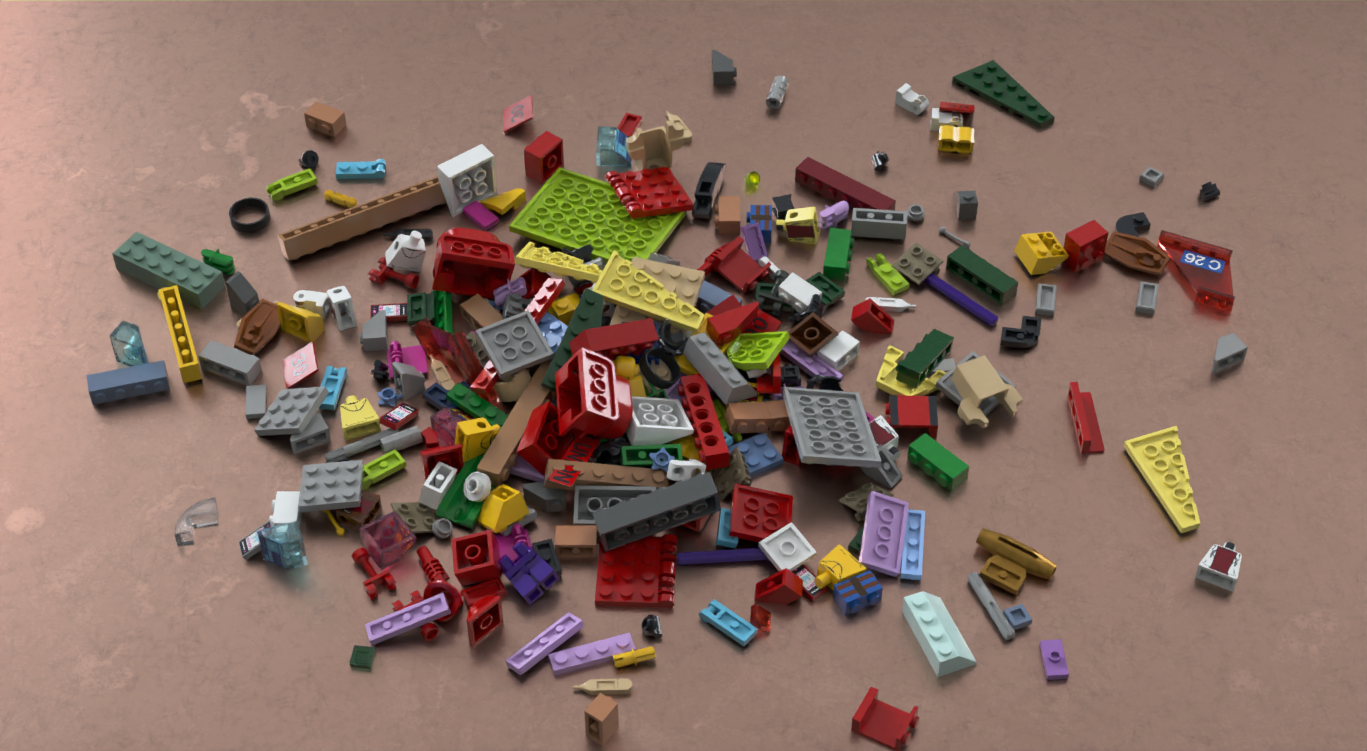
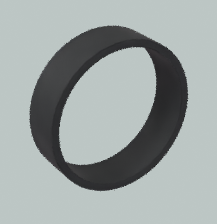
M250 197L238 200L229 210L231 225L241 232L261 230L270 221L269 207L265 201L259 198ZM246 207H259L266 211L262 219L253 223H240L233 219L236 212Z
M652 347L640 357L639 367L641 373L653 386L660 389H668L679 380L681 375L680 367L675 358L666 350ZM648 355L659 358L668 366L672 374V381L664 380L653 372L648 363Z

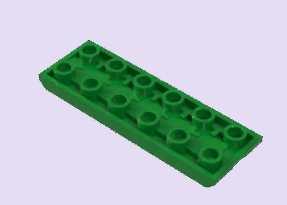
M485 453L466 461L438 506L436 517L448 519L450 522L471 529L474 527L479 518L484 500L481 502L469 500L464 494V483L471 473L477 472V466ZM491 485L490 491L497 488V486Z

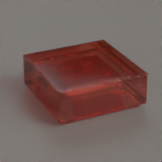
M757 603L752 605L750 624L763 632L769 631L771 612Z

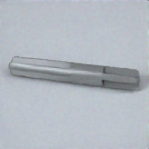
M389 428L325 454L326 462H337L380 445L379 439L399 431L398 429L392 430Z
M977 572L969 574L968 581L1006 640L1014 638V629Z

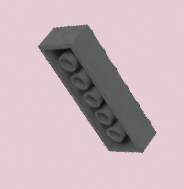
M710 472L705 474L699 473L694 478L677 481L674 485L668 487H660L649 494H640L635 499L621 501L615 506L601 508L593 513V517L603 548L607 552L721 511L718 491Z

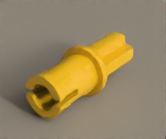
M653 646L638 650L631 649L630 652L613 655L615 668L630 664L637 665L638 662L656 658Z

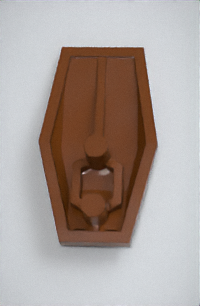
M1114 231L1107 241L1104 255L1129 268L1161 276L1170 261V257L1148 239Z
M262 299L242 317L234 348L247 354L255 355L276 335L280 327L276 304Z

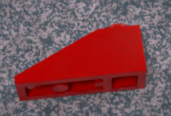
M756 301L709 317L706 331L714 343L719 346L733 341L757 316L759 302Z

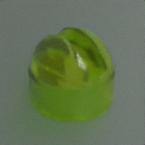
M755 171L749 172L745 176V183L749 186L758 185L760 182V175Z

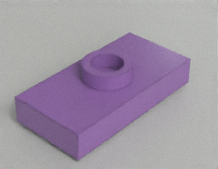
M759 223L741 227L747 254L754 261H758L764 256L769 258Z
M1041 640L1040 650L1047 680L1068 679L1069 672L1062 640Z

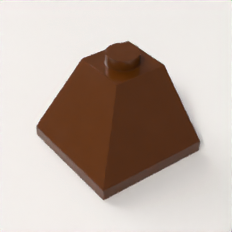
M811 313L788 332L789 340L810 357L839 335L835 329L815 313Z

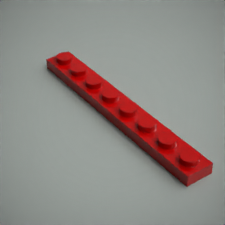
M548 278L525 309V311L529 310L537 325L566 285L563 279ZM490 360L470 387L474 393L489 394L500 378Z

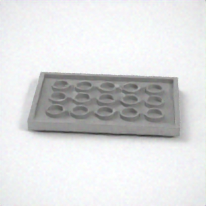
M783 387L782 395L801 463L880 468L882 461L858 392Z

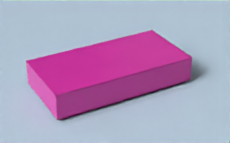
M477 200L462 208L463 213L484 231L499 223V218Z

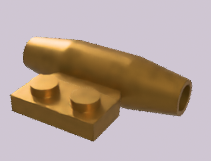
M983 528L977 537L976 543L993 555L991 558L989 557L979 576L1014 595H1017L1025 582L1026 573L1051 580L1057 569V565L1040 552L1007 535Z

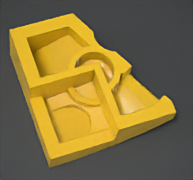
M516 188L478 202L490 212L495 210L503 215L510 208L516 210L526 201V190Z

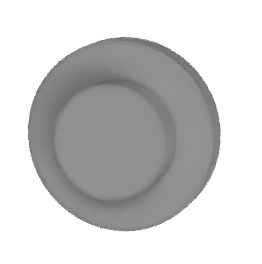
M912 205L907 210V217L913 221L922 220L925 216V211L920 205Z
M445 518L437 519L433 523L432 530L437 537L447 538L452 533V523Z

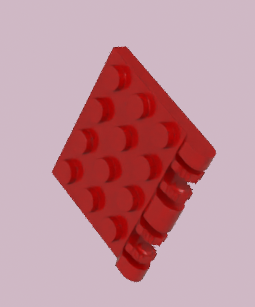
M669 167L627 171L625 173L610 171L605 176L631 218L693 210V202Z
M665 534L662 537L649 536L605 552L600 540L595 606L672 608L675 595L672 587L675 585L674 579L676 577V557L673 554L677 552V536Z

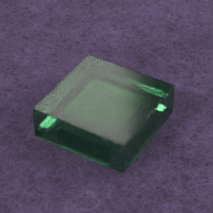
M354 645L350 667L371 669L376 653L375 647Z

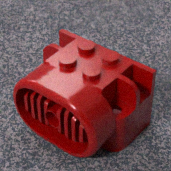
M458 227L449 229L440 235L434 258L432 290L451 292L457 295L475 296L479 294L481 297L494 299L493 291L507 284V279L511 280L515 267L513 249L509 244L500 242L492 233Z
M581 348L555 373L559 436L563 437L573 428L574 436L579 439L583 438L586 434H592L604 439L621 437L628 429L633 413L630 383L626 378L615 373V366L609 358Z

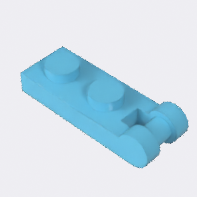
M378 159L372 162H337L336 179L383 178L385 176L386 161Z
M327 366L320 387H326L329 393L319 409L335 410L344 380L347 377L346 367L337 369L334 366Z
M712 600L708 604L707 609L699 612V617L704 622H709L742 646H745L757 634L758 629L717 600Z

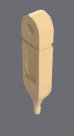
M666 111L668 121L670 120L673 125H682L685 142L692 141V132L677 115H672Z
M432 354L429 355L432 372L442 387L450 391L455 386L450 374L441 361L436 360Z
M626 678L591 679L580 686H573V690L580 689L590 695H599L600 693L603 695L629 694L632 691V681Z

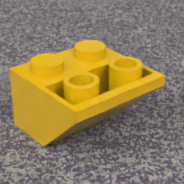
M1052 232L1021 234L1014 250L1031 275L1048 273L1069 256Z
M502 484L490 491L484 500L478 523L495 533L506 530L510 524L524 519V516L530 512L521 492Z

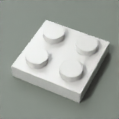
M792 522L760 541L758 545L778 571L785 568L793 571L815 557L817 553Z

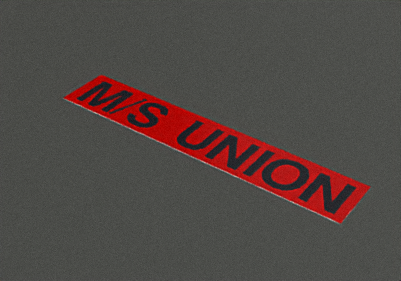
M586 434L581 439L575 438L561 460L587 462L602 438L592 434ZM565 465V470L555 469L548 480L571 487L581 471L573 470L574 465Z

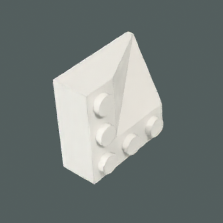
M483 144L437 166L438 180L452 217L462 213V208L476 200L480 201L497 195L494 155Z
M632 396L633 413L629 427L626 430L631 446L661 445L693 434L694 429L678 399Z

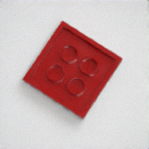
M735 483L732 493L729 536L756 542L764 540L792 522L793 496Z

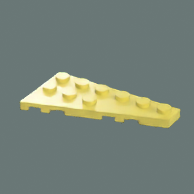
M529 242L515 258V264H519L522 268H537L540 272L546 273L550 271L562 277L572 276L579 281L590 280L593 284L597 283L602 273V270L596 264L585 265L583 264L584 260L561 252L551 253L549 248L544 246L537 248L533 242Z
M615 250L592 290L603 295V300L661 321L668 318V323L694 333H698L704 321L705 315L689 303L681 301L674 292L670 293L664 288V285L643 270H638L632 265V262L628 259L624 260Z
M1177 426L1124 441L1123 447L1180 533L1199 528L1200 519L1193 500V490L1190 487V478L1185 457L1182 454Z

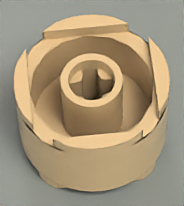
M524 369L501 379L499 378L493 389L501 402H517L532 377L528 370Z

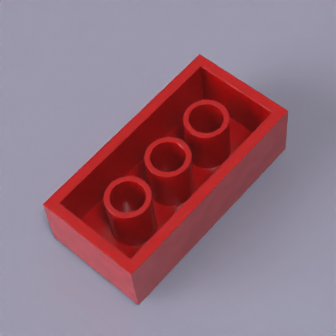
M649 318L586 329L569 342L572 355H575L581 348H585L611 360L617 356L633 354L636 357L643 355L644 351L652 348L659 338L653 319Z

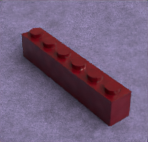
M807 157L796 167V182L837 203L846 201L851 210L853 208L895 211L896 200L810 157Z

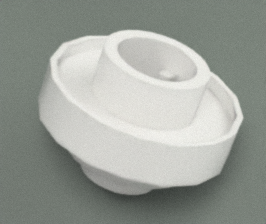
M481 472L471 473L464 483L465 496L475 502H481L487 498L491 490L490 478Z

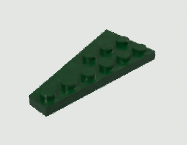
M994 60L952 78L953 83L964 85L968 91H976L980 97L999 107L1004 106L1008 108V112L1012 114H1020L1024 120L1039 128L1054 122L1055 117Z
M585 289L541 383L542 387L556 392L555 373L573 356L569 342L586 329L601 327L603 295L590 289Z

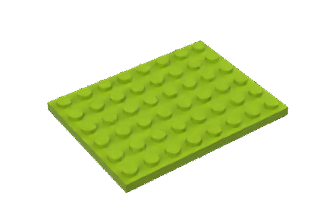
M559 167L509 225V231L560 249L566 247L569 251L576 250L585 245H591L593 247L590 255L591 258L594 260L602 257L605 264H607L614 250L624 260L628 259L632 262L633 257L648 260L651 252L657 253L684 218L686 211L631 218L609 183Z

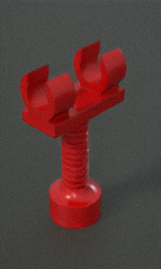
M381 257L377 262L381 263L378 266L381 269L380 272L376 269H371L368 273L371 275L369 280L375 283L378 282V284H382L387 277L403 281L407 287L415 289L419 283V275L414 273L405 275L393 271V267H387L385 257Z
M362 547L353 552L352 559L357 565H362L369 575L370 579L363 582V587L368 597L372 599L378 596L376 593L377 586L385 583L388 590L396 587V581L389 570L377 574L369 562L370 555L368 551Z
M416 590L410 594L412 596L411 603L403 606L402 602L398 600L392 603L394 606L393 610L397 612L425 599ZM433 622L421 625V635L426 641H431L438 636L439 629Z

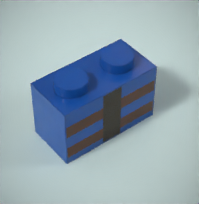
M750 205V212H747L746 223H750V225L759 223L764 243H771L772 205Z
M871 570L835 584L833 598L844 615H848L881 601L883 588Z

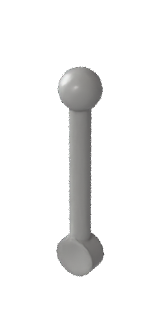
M945 227L939 229L941 234L948 235L963 244L964 247L969 248L971 246L969 241H963L946 231Z

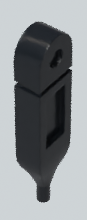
M396 229L391 233H383V236L396 239L400 234L410 236L412 231H418L421 233V238L424 241H431L433 239V231L431 229Z

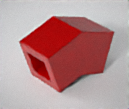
M429 426L421 432L423 443L427 449L439 447L438 433Z

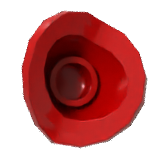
M434 580L425 587L423 597L426 600L441 593L445 594L451 614L436 619L438 622H445L451 619L457 613L459 607L463 605V594L450 583Z

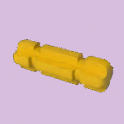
M326 190L324 193V198L328 201L343 206L347 205L349 208L357 206V199L353 197L349 198L347 195L338 192L334 193L332 190Z

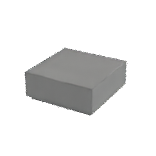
M1149 167L1140 175L1139 180L1154 188L1164 179L1165 174Z

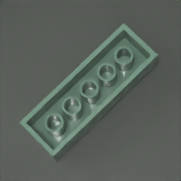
M135 232L112 253L117 270L157 289L177 285L181 300L201 310L225 288L222 271L139 232Z

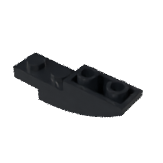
M708 162L705 166L694 194L695 202L692 217L710 219L716 194H719L726 168L725 163Z

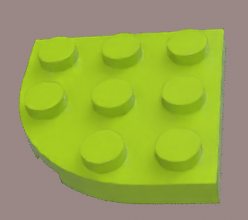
M788 331L739 334L729 345L727 355L731 363L736 368L742 369V371L766 370L787 343L790 336Z

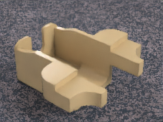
M669 120L666 121V129L664 126L645 131L638 128L633 136L626 138V150L631 159L635 160L638 171L650 169L651 166L669 167L671 170L673 151L680 149L685 143L684 129L681 124L673 125Z
M985 355L956 366L951 380L963 399L958 408V415L961 420L964 419L967 425L978 424L982 428L988 427L989 421L979 406L983 400L995 396L1000 405L1003 404L1011 417L1016 416L1018 412L1016 407L1021 405L1022 397L1015 387L1003 382Z

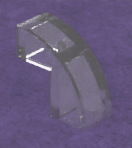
M209 498L192 505L180 516L174 531L177 546L194 545V529L219 526L218 507L215 498Z

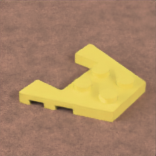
M891 345L888 346L875 387L891 395L925 396L938 390L935 386L936 382L946 374V372L940 369L929 379L926 378L917 388L896 380L898 372L896 367L898 362L903 359L904 352Z

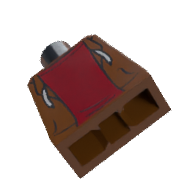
M362 491L360 507L336 509L337 521L353 531L364 535L382 508L380 495Z

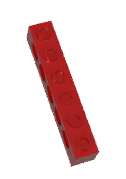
M701 374L680 377L681 385H678L679 397H683V409H687L686 415L694 429L691 435L695 436V448L700 450L698 451L699 461L706 465V470L729 467V450L705 379Z

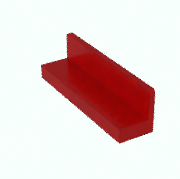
M779 352L769 368L766 369L767 373L757 377V393H781Z
M1070 382L1068 399L1081 454L1103 453L1105 449L1092 395L1090 392H1080L1078 382Z

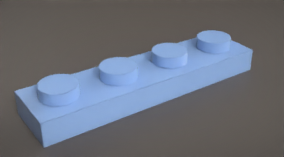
M908 509L902 552L901 579L921 580L925 527V511Z

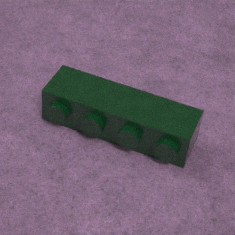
M963 245L947 256L946 269L999 305L1003 306L1016 296L1018 282L1014 278L1008 276Z
M936 329L926 334L923 340L916 344L912 352L909 351L903 361L900 360L897 364L896 380L917 388L951 353L954 337Z

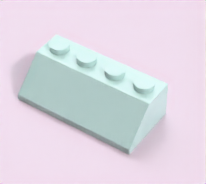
M924 591L904 597L902 613L937 677L977 664L940 597Z

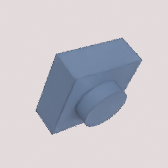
M1023 604L1003 611L1014 630L1031 625L1032 618Z

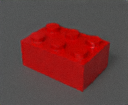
M548 401L532 410L516 452L545 476L548 459H562L568 449L574 430L572 428L563 437L559 436L558 409Z

